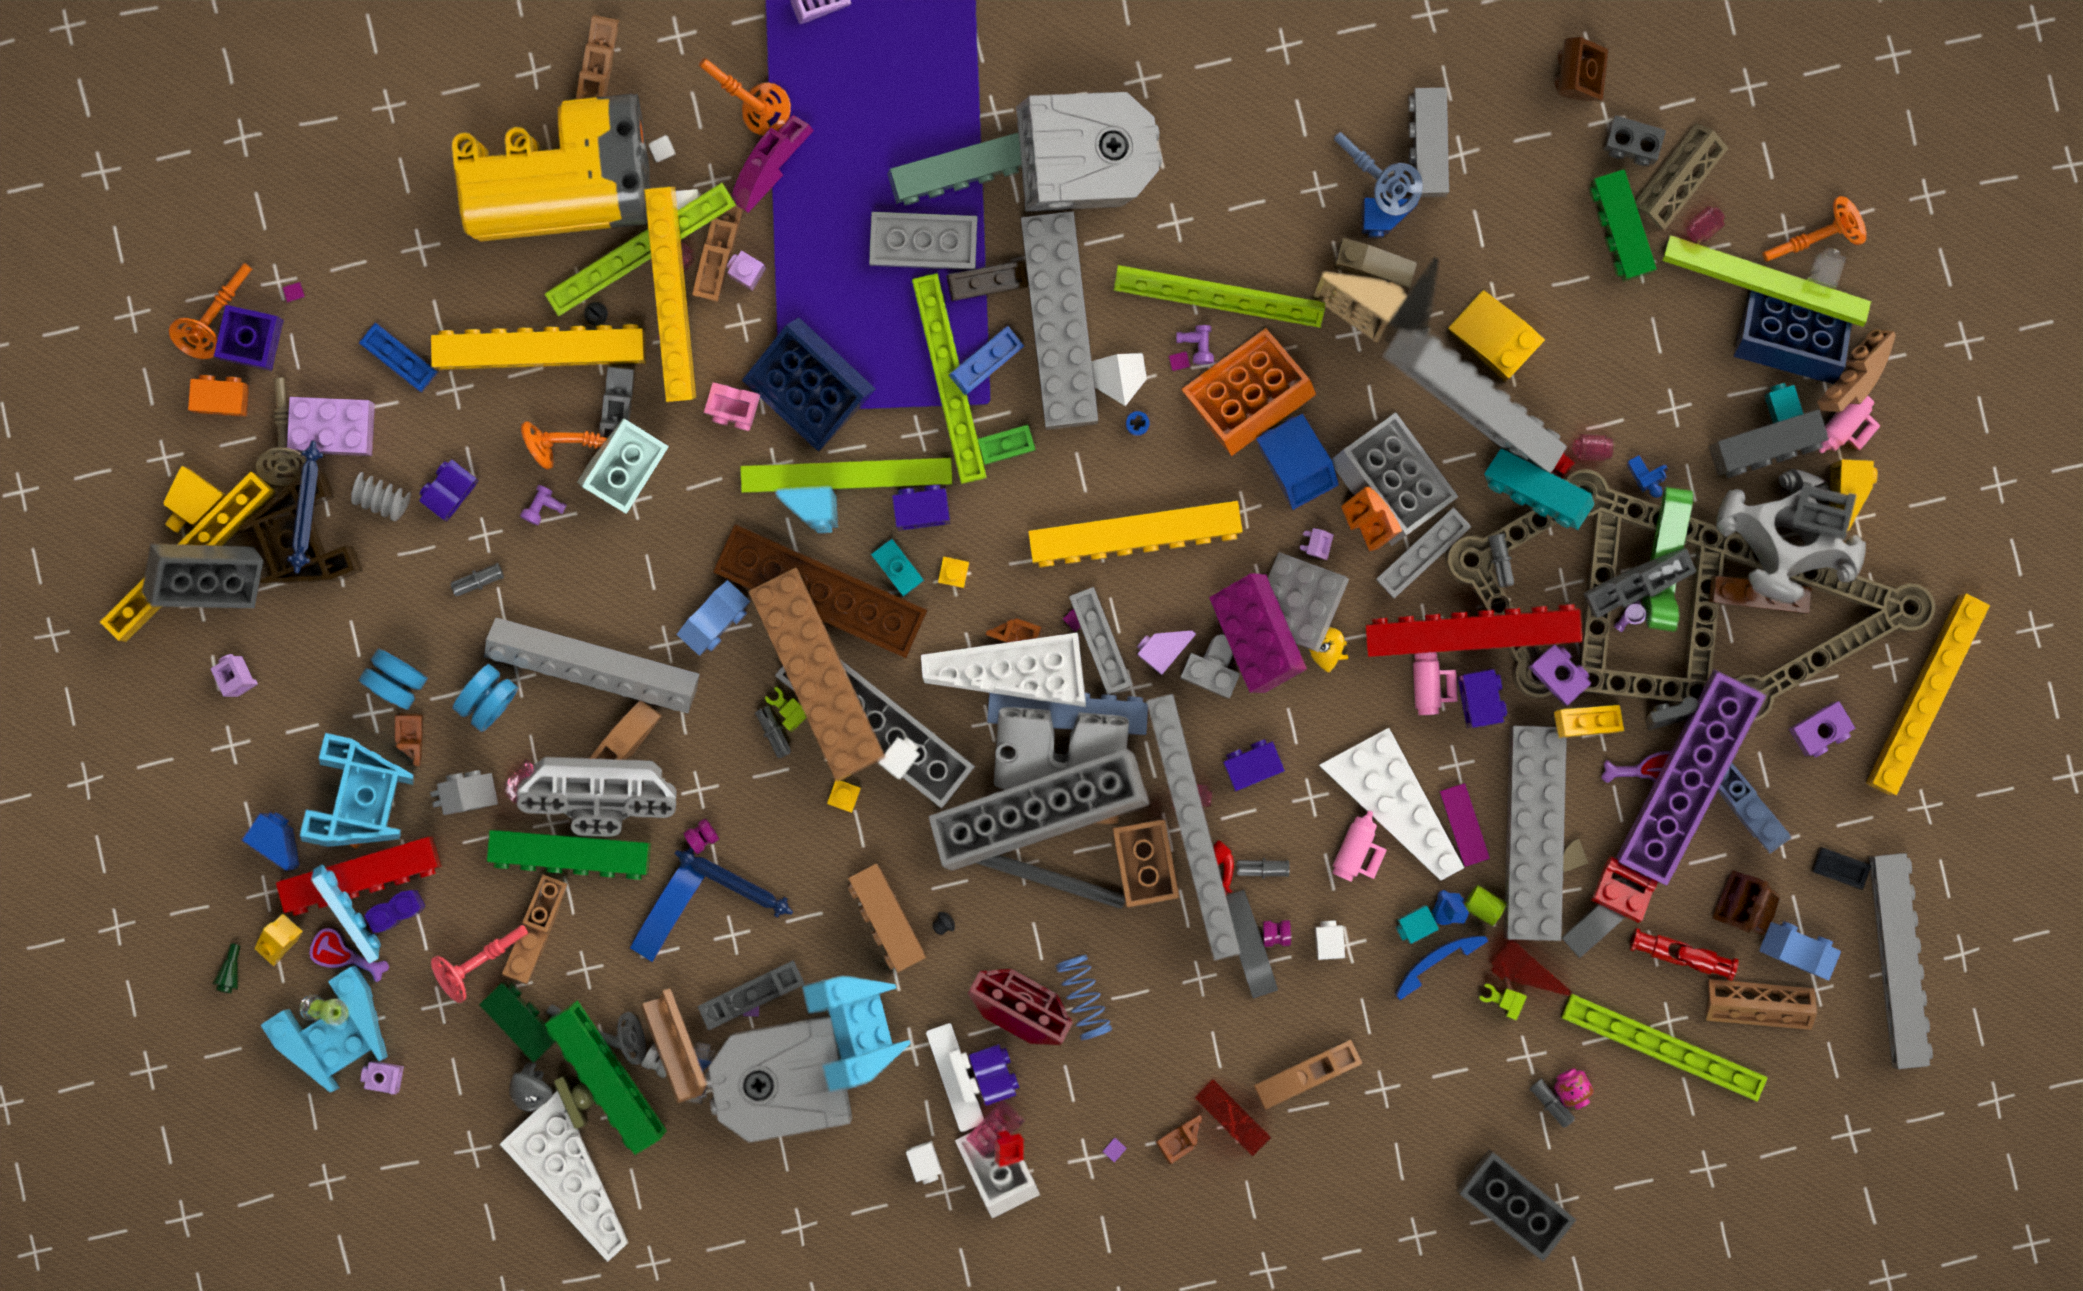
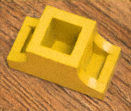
M282 914L276 921L263 929L254 949L271 965L275 966L284 954L298 941L302 930Z

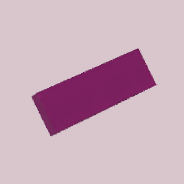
M1465 783L1439 791L1463 866L1466 867L1490 859Z

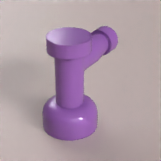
M1209 325L1196 326V332H1177V343L1198 342V352L1193 356V364L1208 365L1214 363V355L1209 352V333L1211 332V326Z
M538 485L536 489L538 492L530 508L523 509L520 517L538 526L541 521L539 512L543 505L557 510L561 514H563L567 505L561 504L556 499L550 497L553 491Z
M1637 600L1626 607L1619 622H1616L1614 625L1617 630L1623 632L1625 626L1629 623L1637 625L1645 620L1646 610L1641 602Z

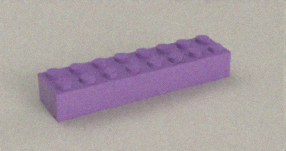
M1713 669L1697 700V710L1690 714L1616 856L1620 863L1668 885L1766 697L1762 692Z

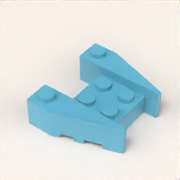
M325 733L319 756L320 765L344 771L333 815L306 810L300 833L301 841L330 847L400 839V830L389 828L387 825L397 783L402 782L413 785V774L385 760L377 753L361 746L360 743L351 738Z
M357 966L348 968L328 981L343 1004L340 1006V1016L336 1020L322 1017L303 1030L291 1010L287 1009L261 1024L273 1046L330 1093L340 1088L332 1075L369 1051H373L378 1061L388 1057L378 1023L377 1011H375L371 988Z
M842 976L803 986L809 1013L824 1009L829 1010L841 1060L823 1065L829 1091L849 1088L871 1081L911 1044L910 1040L892 1043L879 993L895 989L896 984Z

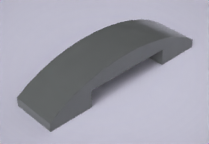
M1241 890L1226 895L1240 949V954L1238 955L1253 999L1277 991L1275 978L1245 891Z
M793 960L697 1007L708 1030H711L805 983Z

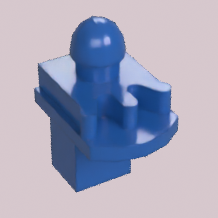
M1640 455L1629 460L1627 467L1642 493L1649 489L1652 497H1661L1663 490L1658 484L1664 482V479L1667 478L1665 474L1668 470L1667 466L1662 465L1649 472Z
M1445 890L1439 891L1437 894L1438 900L1431 911L1435 922L1440 925L1465 923L1469 912L1463 904V897L1459 893H1448Z

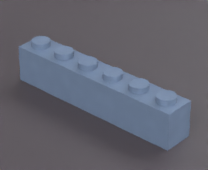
M990 693L987 723L998 724L1000 709L1016 707L1050 710L1053 728L1072 730L1079 712L1123 716L1129 720L1128 734L1146 735L1148 704L1143 703V697L1127 696V701H1117L1116 695L1101 694V699H1090V693H1085L1086 707Z

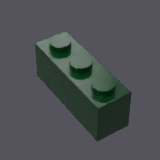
M502 982L479 1006L534 1063L556 1041L548 1035L547 1028L544 1025L545 1022L538 1016L540 1014L539 1009L532 1002L526 1003L520 997L522 992L514 983Z

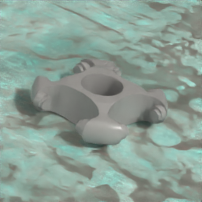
M1791 469L1779 476L1780 485L1790 490L1791 496L1781 501L1746 506L1744 505L1745 494L1742 490L1728 491L1718 510L1716 523L1717 530L1725 537L1733 534L1735 531L1739 532L1758 557L1764 571L1756 570L1749 575L1753 590L1767 598L1787 604L1799 600L1804 595L1802 587L1795 582L1791 583L1788 578L1802 572L1828 567L1837 570V576L1841 582H1851L1858 576L1866 552V542H1863L1858 535L1847 539V544H1845L1838 538L1792 527L1803 482L1812 483L1811 486L1831 491L1828 482L1815 475L1796 469ZM1808 497L1809 502H1826L1825 500ZM1775 527L1793 530L1803 539L1805 546L1798 547L1785 542L1777 534Z

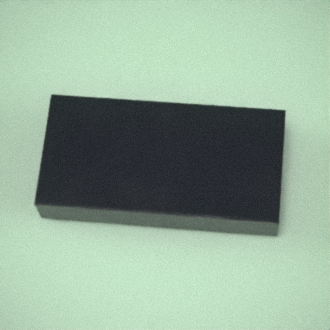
M1820 847L1811 872L1863 890L1872 865Z

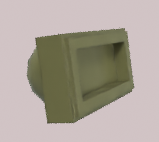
M567 1075L555 1080V1087L574 1129L588 1124L582 1110L589 1109L594 1104L589 1088L586 1084H578L572 1089Z

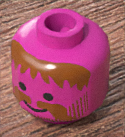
M1572 1068L1556 1077L1557 1082L1554 1085V1089L1565 1107L1574 1106L1577 1110L1590 1103L1588 1098L1592 1096L1594 1089L1584 1071H1576L1575 1068Z

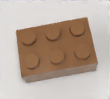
M1165 819L1112 828L1126 907L1179 898Z

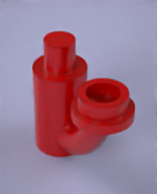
M1218 839L1213 845L1217 865L1219 866L1221 863L1224 865L1222 884L1226 896L1232 892L1229 887L1234 872V859L1231 854L1232 851Z

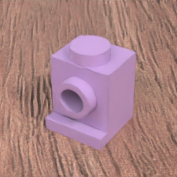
M226 655L218 660L219 664L211 668L223 697H239L258 684L252 678L242 656Z
M377 1061L369 1062L368 1066L363 1067L361 1073V1082H365L364 1089L394 1095L399 1093L404 1066ZM377 1073L383 1074L384 1080L382 1083L376 1081L375 1076Z

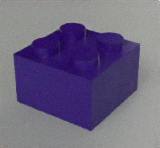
M225 305L214 357L227 362L272 371L284 320L275 315Z
M940 485L925 486L923 492L915 493L913 488L898 490V495H892L898 531L951 524L946 489H941Z
M1495 670L1457 677L1466 729L1504 722L1503 717L1507 716L1505 701H1500L1498 691L1502 690L1500 675H1495Z

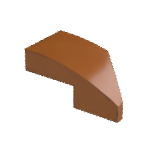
M1016 618L988 630L986 635L1008 643L1036 639L1039 637L1042 627Z
M396 713V747L400 751L402 750L413 761L412 763L415 766H420L423 741V714Z
M1201 1115L1195 1116L1155 1141L1168 1164L1174 1163L1192 1151L1194 1146L1197 1145L1199 1124L1202 1121Z

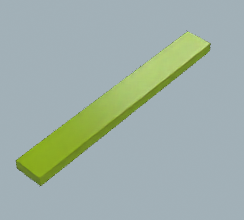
M720 183L678 210L680 239L685 238L736 206L723 183ZM649 229L546 292L544 295L557 315H562L651 259Z
M1671 235L1668 239L1662 261L1864 327L1867 321L1871 301Z
M1120 265L1117 268L1114 291L1321 328L1326 305L1325 302Z
M938 274L912 279L961 484L986 479L967 395H964L949 377V374L959 366V361Z
M951 458L741 466L742 493L777 492L776 490L831 487L832 490L953 485Z
M1570 994L1561 1015L1562 1019L1757 1102L1768 1078L1574 994Z

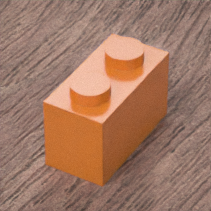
M199 375V379H191L188 410L201 414L247 417L249 385L241 382L242 378L225 377V381H216L215 376Z

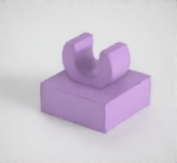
M1313 528L1312 532L1305 531L1303 535L1309 537L1310 542L1308 546L1300 545V549L1313 557L1327 560L1334 535Z

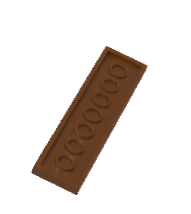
M736 524L734 525L713 573L752 590L797 568L823 622L903 658H907L928 610Z

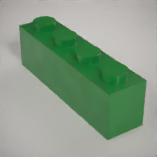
M1625 169L1594 178L1591 182V187H1589V193L1592 201H1597L1599 207L1597 218L1600 226H1605L1608 235L1605 237L1608 251H1613L1616 260L1613 262L1616 276H1621L1622 282H1626L1653 273L1657 268Z

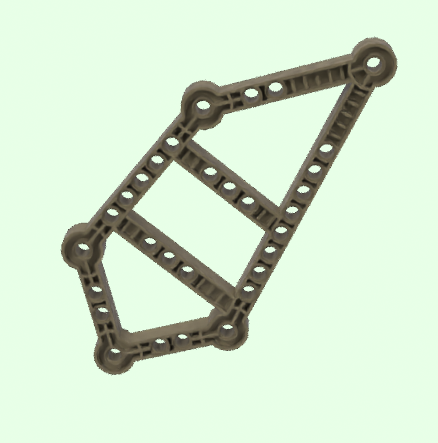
M1584 469L1570 474L1564 480L1579 488H1587L1595 504L1586 517L1589 518L1594 515L1586 586L1587 592L1602 584L1595 577L1598 568H1602L1607 572L1608 578L1606 581L1615 577L1621 521L1656 533L1657 526L1653 523L1652 519L1655 513L1660 512L1661 506L1609 489L1606 480L1598 472ZM1633 504L1639 508L1640 514L1638 518L1629 516L1627 511L1629 505ZM1532 510L1489 536L1505 534L1507 550L1509 552L1557 524L1555 518L1547 515L1544 517L1545 523L1543 527H1536L1532 523V517L1537 513ZM1692 517L1689 518L1688 526L1690 530L1685 538V544L1696 547V572L1693 576L1683 678L1605 669L1611 611L1596 618L1593 616L1585 598L1582 623L1583 641L1580 642L1578 665L1587 673H1592L1596 677V684L1592 688L1587 687L1583 692L1682 703L1685 698L1691 697L1689 690L1693 685H1697L1702 692L1712 673L1719 604L1709 603L1710 594L1707 595L1702 592L1701 583L1704 580L1711 583V576L1722 577L1724 558L1764 571L1761 563L1753 558V550L1742 535L1734 532L1725 537L1717 530L1715 525ZM1511 527H1517L1521 530L1522 537L1519 541L1511 539L1509 535ZM1705 531L1713 533V544L1709 545L1703 541V533ZM1467 536L1457 540L1449 547L1446 554L1445 565L1449 575L1461 584H1469L1483 610H1492L1491 602L1493 599L1501 600L1504 605L1502 612H1494V615L1505 614L1504 609L1514 608L1503 588L1498 586L1497 578L1492 571L1494 563L1491 564L1493 557L1488 540L1489 536L1484 539L1478 536ZM1731 539L1739 544V551L1736 554L1728 549V542ZM1467 553L1473 554L1477 559V563L1473 568L1464 564V556ZM1828 567L1813 569L1814 576L1811 580L1806 579L1803 572L1788 578L1790 581L1876 610V612L1761 677L1750 674L1734 678L1762 692L1766 696L1753 721L1766 717L1772 709L1774 698L1894 630L1910 632L1924 628L1930 623L1935 613V602L1931 593L1919 584L1908 583L1892 588L1857 576L1851 582H1841L1838 579L1837 570ZM1905 601H1910L1914 606L1911 615L1906 614L1903 610ZM1701 606L1709 610L1710 616L1706 621L1701 620L1698 616V610ZM1592 621H1598L1601 624L1602 631L1599 635L1591 633L1589 626ZM1699 632L1703 633L1707 638L1704 647L1698 646L1695 642V636ZM1536 645L1506 647L1515 662L1512 676L1517 690L1524 696L1531 698H1543L1552 694L1541 681L1537 682L1532 678V671L1528 668L1544 651L1539 650ZM1815 652L1822 656V663L1819 667L1814 666L1811 661V656ZM1792 665L1799 669V677L1796 680L1791 679L1788 674V669ZM1558 666L1555 670V676L1558 680L1564 681L1568 676V672L1565 667ZM1613 676H1618L1622 680V688L1618 691L1614 690L1610 685ZM1640 679L1646 680L1649 684V689L1645 694L1637 690V682ZM1666 682L1672 683L1675 687V692L1671 697L1666 696L1663 692V686Z

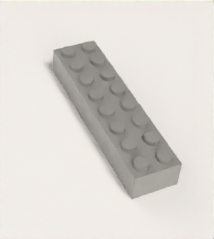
M1074 211L1021 217L1045 428L1050 430L1098 424Z
M1399 330L1383 356L1385 359L1499 447L1549 473L1552 472L1567 448L1559 440L1561 437L1559 434L1551 429H1544L1542 427L1544 423L1538 418L1526 415V408L1515 402L1512 404L1509 401L1511 397L1499 389H1493V383L1487 378L1475 375L1477 371L1475 368L1465 362L1461 364L1458 361L1459 356L1449 349H1442L1440 347L1442 343L1435 337L1428 335L1426 338L1416 330H1412L1411 333Z
M840 660L884 755L897 738L904 740L907 737L919 746L916 751L920 755L903 778L939 807L943 808L975 766ZM782 666L775 676L794 690Z
M1510 726L1505 879V902L1507 904L1504 917V938L1561 941L1566 737H1558L1557 727Z
M1125 749L929 816L941 864L943 867L953 871L1149 805L1135 754Z

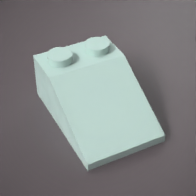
M623 418L590 460L577 483L627 514L669 446Z

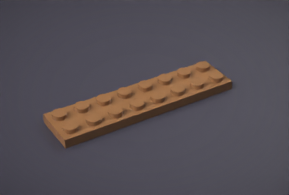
M794 568L750 590L749 594L835 779L840 781L886 758L798 569Z

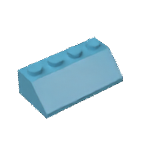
M831 487L776 490L778 498L811 529H815L817 533H832V528H838L837 496Z

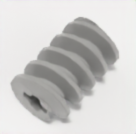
M360 472L352 488V504L359 505L361 503L363 509L371 507L373 513L380 511L382 517L390 515L392 521L400 519L408 507L411 492L402 497V488L392 493L393 484H389L386 489H383V480H379L376 485H373V476L363 481L364 472Z

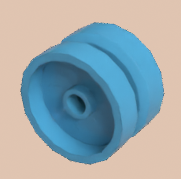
M377 648L371 661L377 668L383 671L382 674L374 669L365 668L358 680L384 700L409 710L416 698L404 685L415 690H421L428 678L397 657Z
M490 664L483 667L473 677L452 707L462 717L469 716L474 712L471 724L481 732L488 729L500 717L519 689L509 679L498 683L500 672Z

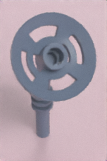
M1340 132L1336 135L1334 140L1354 159V163L1358 164V167L1362 168L1363 172L1367 171L1377 180L1374 188V197L1382 211L1390 215H1402L1416 206L1423 190L1422 178L1416 168L1406 163H1396L1382 171L1374 164L1375 161L1370 159L1369 155H1366L1365 151L1361 152L1343 133ZM1405 170L1411 174L1414 183L1411 184L1410 179L1403 174ZM1394 171V175L1390 177L1387 175L1390 172ZM1400 177L1404 179L1405 184L1399 181ZM1386 191L1391 194V198L1387 196ZM1407 192L1412 193L1409 200L1399 206L1398 200H1401ZM1380 193H1382L1383 198L1389 202V206L1383 203Z

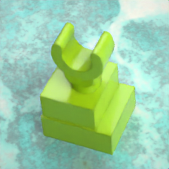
M775 687L774 689L778 692L779 698L776 701H771L766 696L765 700L770 705L777 706L780 709L779 712L786 718L782 724L790 732H793L807 718L806 714L796 699L792 698L787 702L784 699L782 690Z
M1484 984L1485 987L1491 990L1492 994L1489 998L1479 996V999L1483 1002L1493 1001L1498 1003L1499 1007L1507 1010L1505 1016L1517 1021L1527 996L1505 988L1503 994H1501L1491 984Z

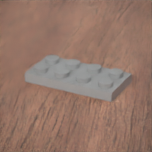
M872 212L869 265L975 270L977 216Z

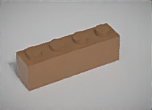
M876 863L848 878L850 884L847 885L853 899L859 898L863 906L859 910L866 923L871 921L875 929L871 933L877 945L883 944L888 953L884 955V958L891 970L895 968L898 973L926 958L927 956L879 864Z

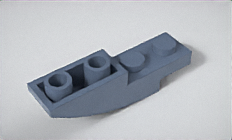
M1731 762L1717 791L1754 838L1756 837L1770 854L1790 840L1791 835L1757 796L1755 789Z

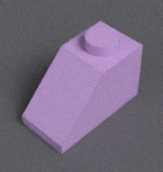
M1193 631L1154 634L1152 638L1146 635L1137 646L1141 650L1137 656L1162 675L1196 633Z

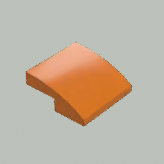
M1365 487L1341 506L1350 529L1360 528L1369 552L1379 549L1402 532L1389 506L1370 487Z

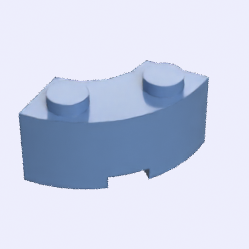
M727 580L685 622L676 635L699 656L707 649L711 652L722 641L719 637L733 622L737 625L746 616L747 612L744 609L751 601Z
M1784 921L1782 925L1771 922L1759 951L1829 981L1841 953L1840 950L1832 947L1833 942L1818 936L1817 940L1797 932V926Z

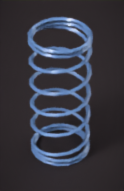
M1086 954L1055 965L1057 972L1087 968L1083 972L1062 982L1061 985L1063 986L1093 981L1066 997V999L1097 995L1093 999L1072 1009V1013L1103 1008L1076 1023V1026L1107 1022L1097 1029L1081 1034L1080 1040L1090 1039L1112 1030L1111 1025H1108L1110 1020L1107 1019L1085 1022L1105 1010L1104 1006L1079 1009L1100 997L1101 994L1099 992L1075 995L1092 986L1096 980L1083 979L1069 982L1091 969L1090 965L1066 968L1087 960Z

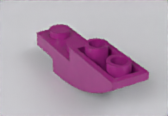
M793 115L779 131L770 128L746 160L734 186L731 197L737 207L749 213L783 176L779 168L814 131L808 123Z

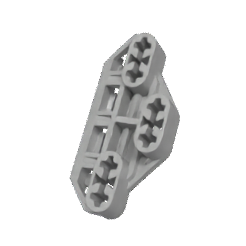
M544 757L534 765L533 774L518 784L517 805L520 810L526 813H564L572 818L571 828L577 835L612 837L621 832L622 820L629 816L656 818L672 816L676 809L677 792L671 783H667L665 778H661L662 769L653 761Z

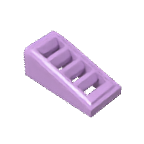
M791 0V5L799 24L809 22L851 5L850 0H840L838 2L828 0V5L825 4L824 0H816L819 8L815 9L812 0ZM805 1L808 11L805 10L802 2Z

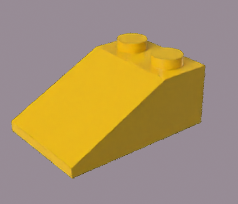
M1485 290L1476 297L1448 328L1450 332L1505 382L1545 341L1530 325Z
M1842 459L1830 464L1831 491L1848 495V493L1857 495L1848 531L1871 492L1873 484L1877 482V468H1874V461ZM1829 502V507L1841 510L1845 508V505Z

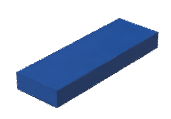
M374 323L359 342V344L421 393L438 373L377 323Z
M1006 326L953 370L949 377L961 392L967 395L1022 349L1024 345L1010 327Z

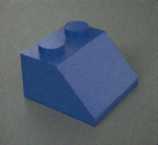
M272 812L259 814L242 841L285 870H294L300 865L294 831L292 827L287 825L289 820L277 812L275 814Z

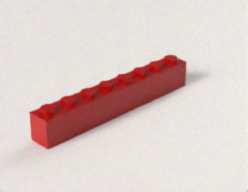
M1574 604L1558 605V610L1548 611L1547 606L1531 607V612L1521 613L1520 608L1504 609L1505 614L1495 615L1494 610L1478 611V616H1467V612L1451 613V618H1441V614L1425 615V620H1414V616L1398 617V622H1388L1387 617L1373 618L1372 623L1366 625L1368 657L1582 642L1581 609H1574Z

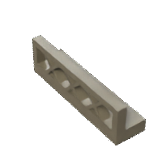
M1696 123L1635 201L1638 212L1649 216L1660 229L1666 230L1728 150L1726 144L1714 130ZM1715 143L1717 149L1711 156H1708L1709 148ZM1700 164L1699 172L1695 177H1692L1693 168ZM1680 185H1684L1683 193L1680 197L1676 198L1677 189ZM1668 205L1667 213L1661 219L1658 214L1664 206Z

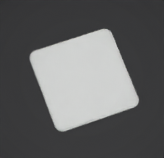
M668 136L649 143L656 162L675 154Z

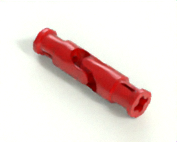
M1639 928L1634 929L1629 944L1630 951H1635L1636 949L1646 952L1653 958L1680 966H1689L1696 971L1709 975L1715 973L1727 977L1729 981L1734 979L1738 968L1737 958L1731 960L1717 955V952L1704 948L1693 949L1687 943L1658 934L1656 936L1641 932ZM1670 945L1680 946L1675 953L1676 959L1669 954L1668 947Z

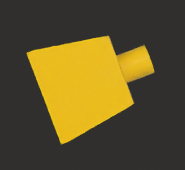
M181 466L163 503L173 511L165 525L176 533L181 530L186 521L193 526H197L227 495L189 468Z

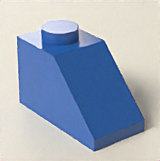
M1364 198L1362 202V234H1368L1369 238H1383L1384 234H1389L1415 207L1402 215H1390L1378 207L1375 198ZM1381 198L1383 203L1389 206V202ZM1409 199L1398 200L1399 206L1406 203Z

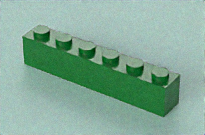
M489 830L487 862L494 863L493 868L509 869L510 864L520 865V870L536 871V866L547 867L546 872L562 873V869L565 868L573 869V874L589 875L590 870L599 871V876L615 878V873H626V879L641 880L642 875L649 874L651 843Z
M578 1000L553 1015L544 1024L548 1035L560 1046L564 1058L571 1062L577 1071L579 1080L589 1088L594 1102L601 1106L607 1114L608 1122L618 1130L624 1145L636 1155L658 1142L667 1132L666 1128Z

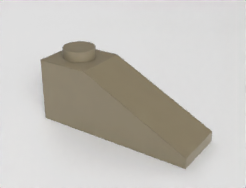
M1343 238L1334 268L1410 288L1417 262L1368 244Z

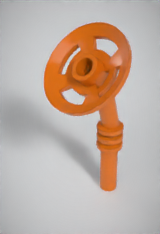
M704 58L701 60L699 67L721 84L720 87L725 89L727 93L731 96L735 95L743 101V119L751 131L759 135H765L770 128L779 131L788 121L791 113V103L789 96L783 88L773 83H762L747 92L741 87L742 84L737 82L735 78L733 79L731 75L727 76L708 59ZM771 90L778 94L782 103H778L776 97L770 94ZM761 91L760 96L754 97L757 92ZM768 97L772 100L773 104L766 101ZM776 112L781 113L777 122L769 127L767 121L772 119ZM755 113L760 115V119L756 117ZM748 114L751 115L755 122L759 123V127L751 122Z
M1839 196L1833 202L1835 220H1833L1832 224L1807 235L1803 233L1800 236L1790 238L1789 242L1763 252V258L1768 262L1790 252L1797 253L1809 248L1810 244L1836 233L1843 234L1855 245H1861L1866 240V229L1863 219L1855 205L1848 198Z
M243 263L228 284L221 287L223 290H219V295L214 296V302L200 321L190 318H179L172 322L169 328V335L172 342L182 352L199 359L214 357L218 338L208 326L222 307L228 305L227 301L231 302V296H235L234 292L252 271L249 265ZM185 323L181 329H178L180 324ZM182 337H186L189 343L196 345V348L187 344ZM213 342V347L206 350L205 347H208Z
M528 421L521 425L522 436L528 450L538 464L547 470L554 466L551 449L554 443H582V446L588 444L589 448L594 446V449H597L607 440V438L601 437L599 433L595 435L594 432H591V434L588 431L584 433H542L535 425ZM530 428L535 431L534 435L531 434Z

